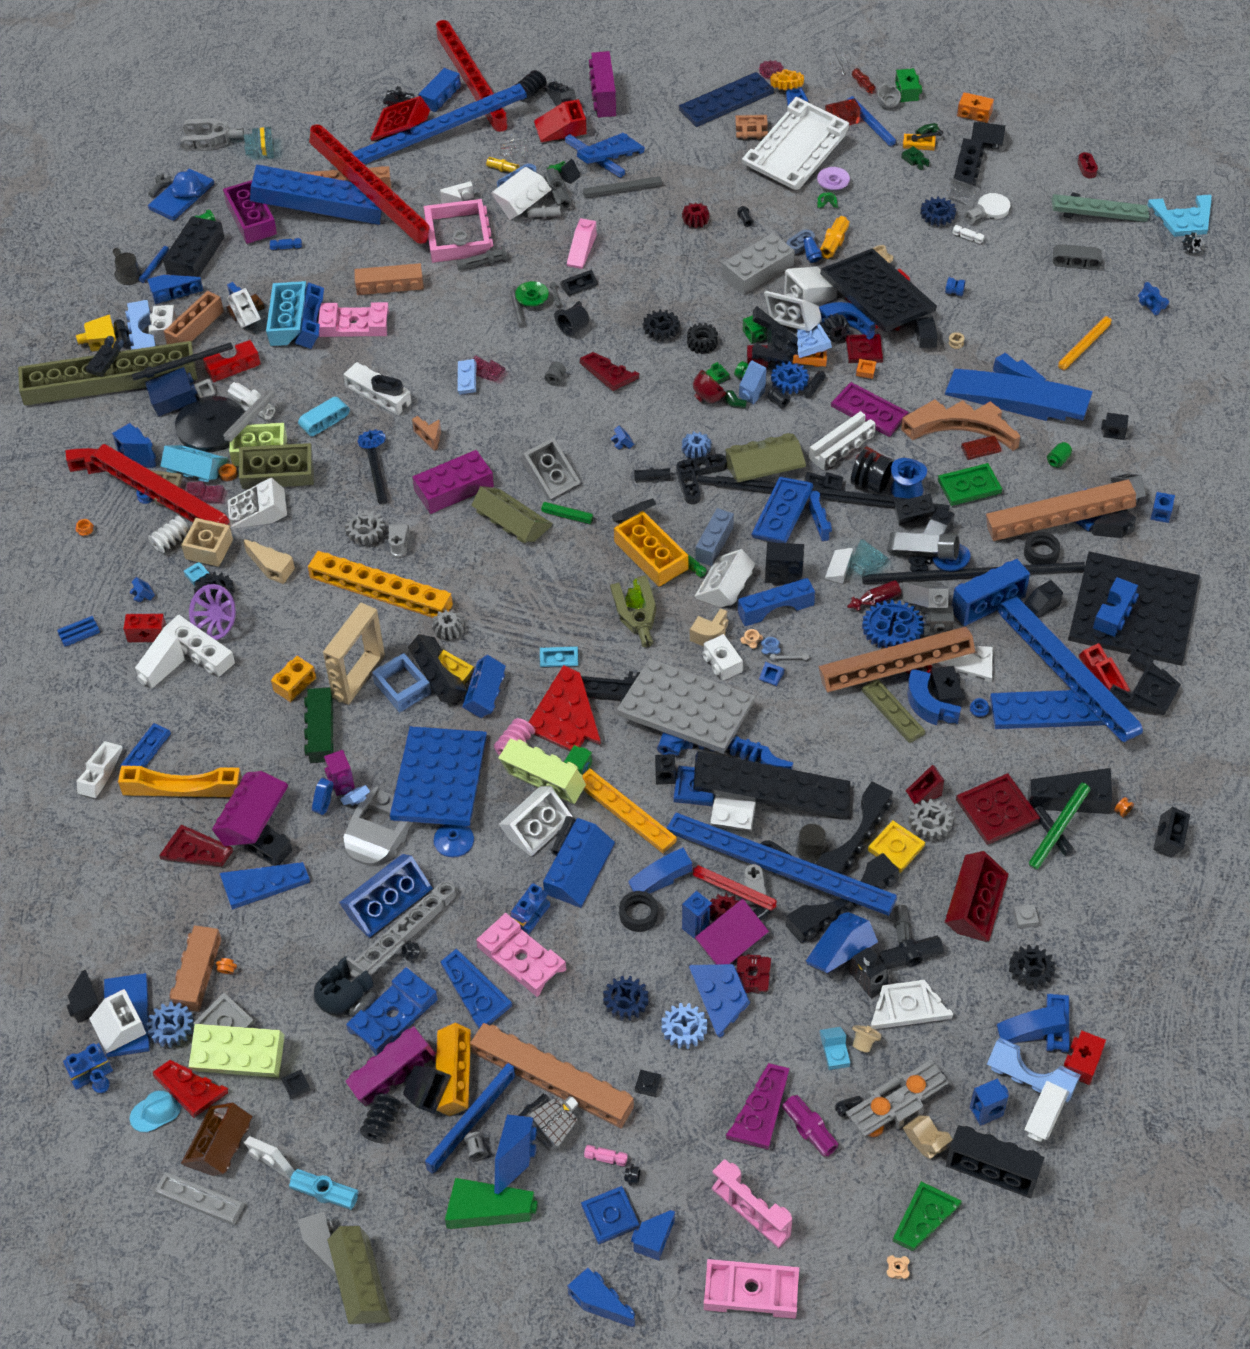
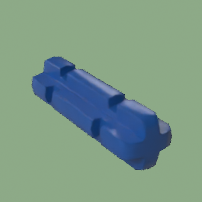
M294 238V240L279 239V241L270 240L271 250L302 247L301 238Z

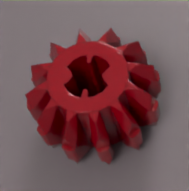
M696 202L684 206L682 213L684 225H688L689 228L695 227V229L707 225L710 218L707 206L703 205V203L697 204Z
M727 892L723 897L717 894L716 899L711 898L710 902L712 904L709 906L710 921L717 920L740 900H736L735 895L728 897Z

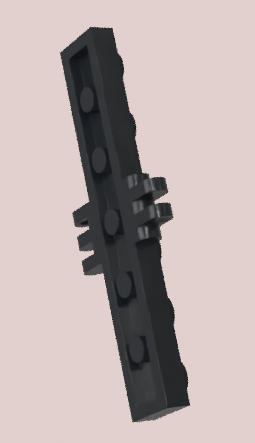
M629 671L628 677H624V680L581 676L587 697L621 700V703L640 672H637L636 678H633V671Z

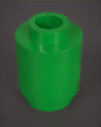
M1066 442L1058 443L1047 455L1048 463L1052 467H1061L1071 456V446Z

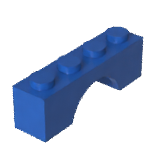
M309 282L306 286L301 332L296 336L295 344L312 349L319 336L320 324L316 323L323 301L324 288Z
M805 578L738 599V614L744 626H749L762 622L769 612L781 606H792L797 611L814 606L815 590L809 579Z

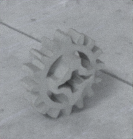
M359 510L357 515L351 514L352 519L347 518V523L345 524L346 535L349 536L350 541L355 540V544L362 542L363 545L366 542L372 544V540L379 541L378 536L383 537V531H385L384 519L381 518L380 514L375 515V511L368 513V510H365L364 513H361Z
M932 799L929 800V803L922 800L921 806L915 804L914 809L910 811V829H916V836L922 834L923 840L926 836L929 837L930 841H933V837L941 840V835L947 836L948 831L952 829V811H946L947 805L940 806V801H937L935 804Z

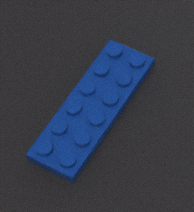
M1073 690L990 694L995 729L1105 725Z

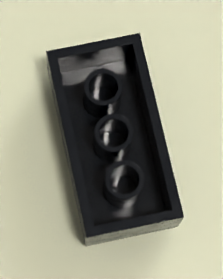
M191 216L163 258L166 274L199 277L225 238L222 223Z
M958 1125L949 1149L945 1167L1031 1199L1045 1157L1036 1151H1027L1019 1148L1015 1143L998 1140L991 1134L979 1133L972 1127Z

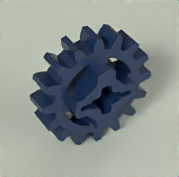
M937 196V199L931 197L930 201L926 199L925 203H922L920 214L926 223L931 222V225L937 224L939 226L943 224L946 226V222L951 223L955 219L956 208L955 204H951V200L946 201L945 197L940 199Z
M623 976L620 977V981H617L615 978L612 979L613 985L607 984V990L603 991V1005L606 1006V1012L612 1011L613 1018L619 1015L620 1021L624 1017L631 1021L632 1015L639 1018V1011L644 1013L645 1006L649 1004V993L645 991L646 985H640V979L632 981V976H629L628 980H625Z

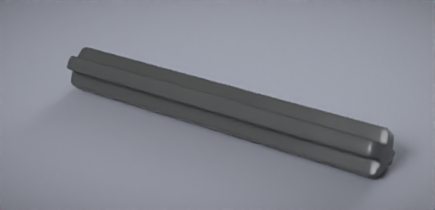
M660 176L589 187L583 189L584 198L657 187L662 185V180Z

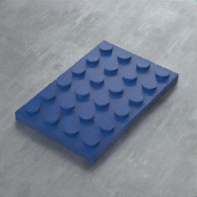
M410 726L391 807L390 820L470 826L487 732Z

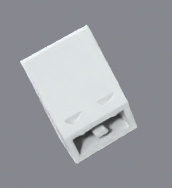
M272 477L227 500L231 529L270 524L287 516L284 488Z

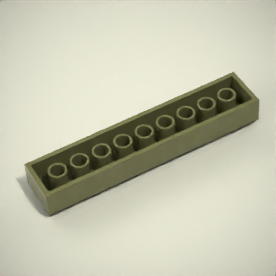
M186 341L120 351L103 377L86 372L85 368L95 355L19 366V392L23 404L26 406L145 388V382L182 367L185 368L187 373H191L194 380H197L195 361L154 374L150 378L145 377L133 381L131 375L143 371L144 368L150 366L156 367L193 355L192 342Z

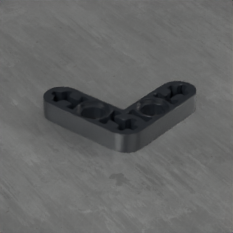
M724 455L703 456L682 460L677 463L676 474L684 500L688 504H697L700 501L701 493L696 476L724 471L727 467V460ZM698 464H705L706 467H705V468H699V467H697V465H698ZM691 480L693 483L685 484L684 481Z

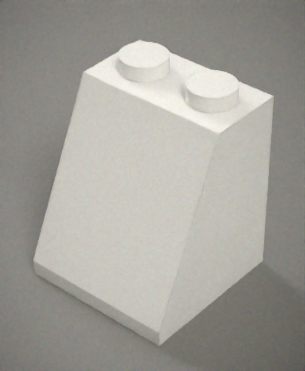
M818 267L785 270L784 295L822 306L836 299L837 289L820 274L821 270Z

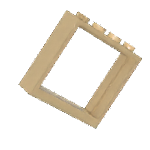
M361 602L323 651L332 697L338 700V702L349 705L385 657L377 609ZM362 635L365 652L349 674L346 675L343 658Z

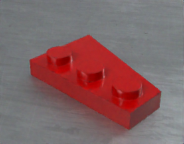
M172 1060L167 1061L153 1071V1077L193 1118L228 1094L227 1087L223 1085L218 1086L212 1083L210 1079L202 1078L192 1073V1070Z

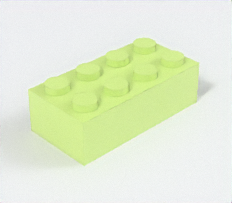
M510 738L498 757L508 774L538 788L540 786H551L559 798L572 804L576 803L586 786L582 778L583 775L579 773L576 765L571 762L566 764L553 754L550 756L546 755L538 747L533 749L520 739L516 741Z
M195 1024L189 1068L197 1072L279 1078L285 1035L280 1030Z

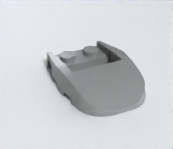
M375 787L366 796V799L357 806L344 836V851L350 859L368 866H380L390 861L396 854L398 846L404 844L407 838L406 834L413 822L400 821L396 829L391 830L360 818L367 809L390 816L394 795Z

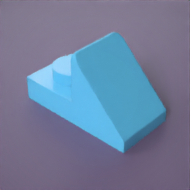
M835 1027L820 1030L828 1069L850 1067V1059L846 1047V1034L843 1029Z

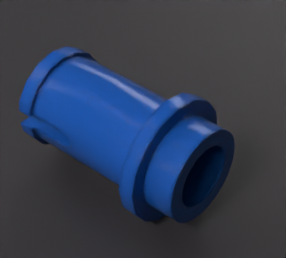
M99 1069L92 1071L90 1080L92 1081L93 1090L97 1093L106 1092L110 1086L109 1080L104 1077L103 1071Z

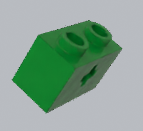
M915 69L896 70L895 85L901 94L900 102L919 101V95L922 94V85H919V75H916Z

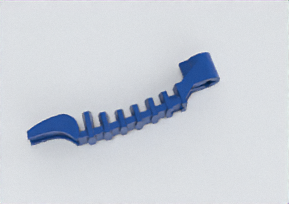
M663 732L657 750L662 755L675 754V756H679L681 750L692 749L694 743ZM736 736L733 737L727 747L730 749L731 756H735L737 751L741 752V760H745L747 754H750L748 761L755 762L760 757L761 764L787 769L793 768V762L775 757L770 752L769 747L761 745L760 742L754 743L750 742L749 739L743 740ZM698 745V746H699V749H701V750L704 749L703 746Z

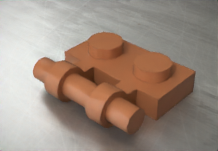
M735 115L736 131H741L736 132V138H742L743 140L747 138L762 139L768 134V131H762L767 130L768 127L767 115Z

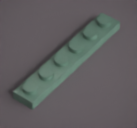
M1053 194L1051 198L1053 211L1147 222L1149 219L1147 205Z

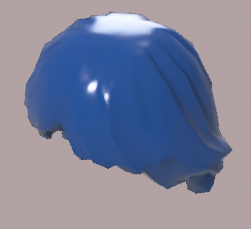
M182 171L175 175L170 189L174 197L200 196L202 186L196 174L190 171Z

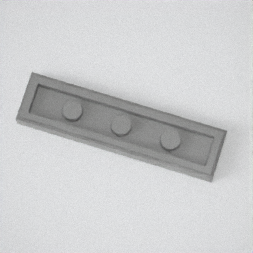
M167 1172L164 1173L154 1191L156 1195L231 1225H235L245 1206L243 1202Z

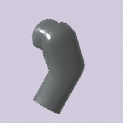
M367 991L357 1006L352 1005L349 1008V1015L355 1016L360 1010L364 1012L368 1009L376 998L375 993Z

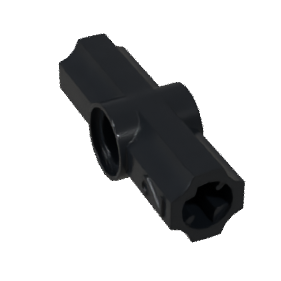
M938 935L919 941L908 939L901 942L898 947L878 952V957L887 970L905 964L908 967H913L920 964L923 959L943 954V943Z

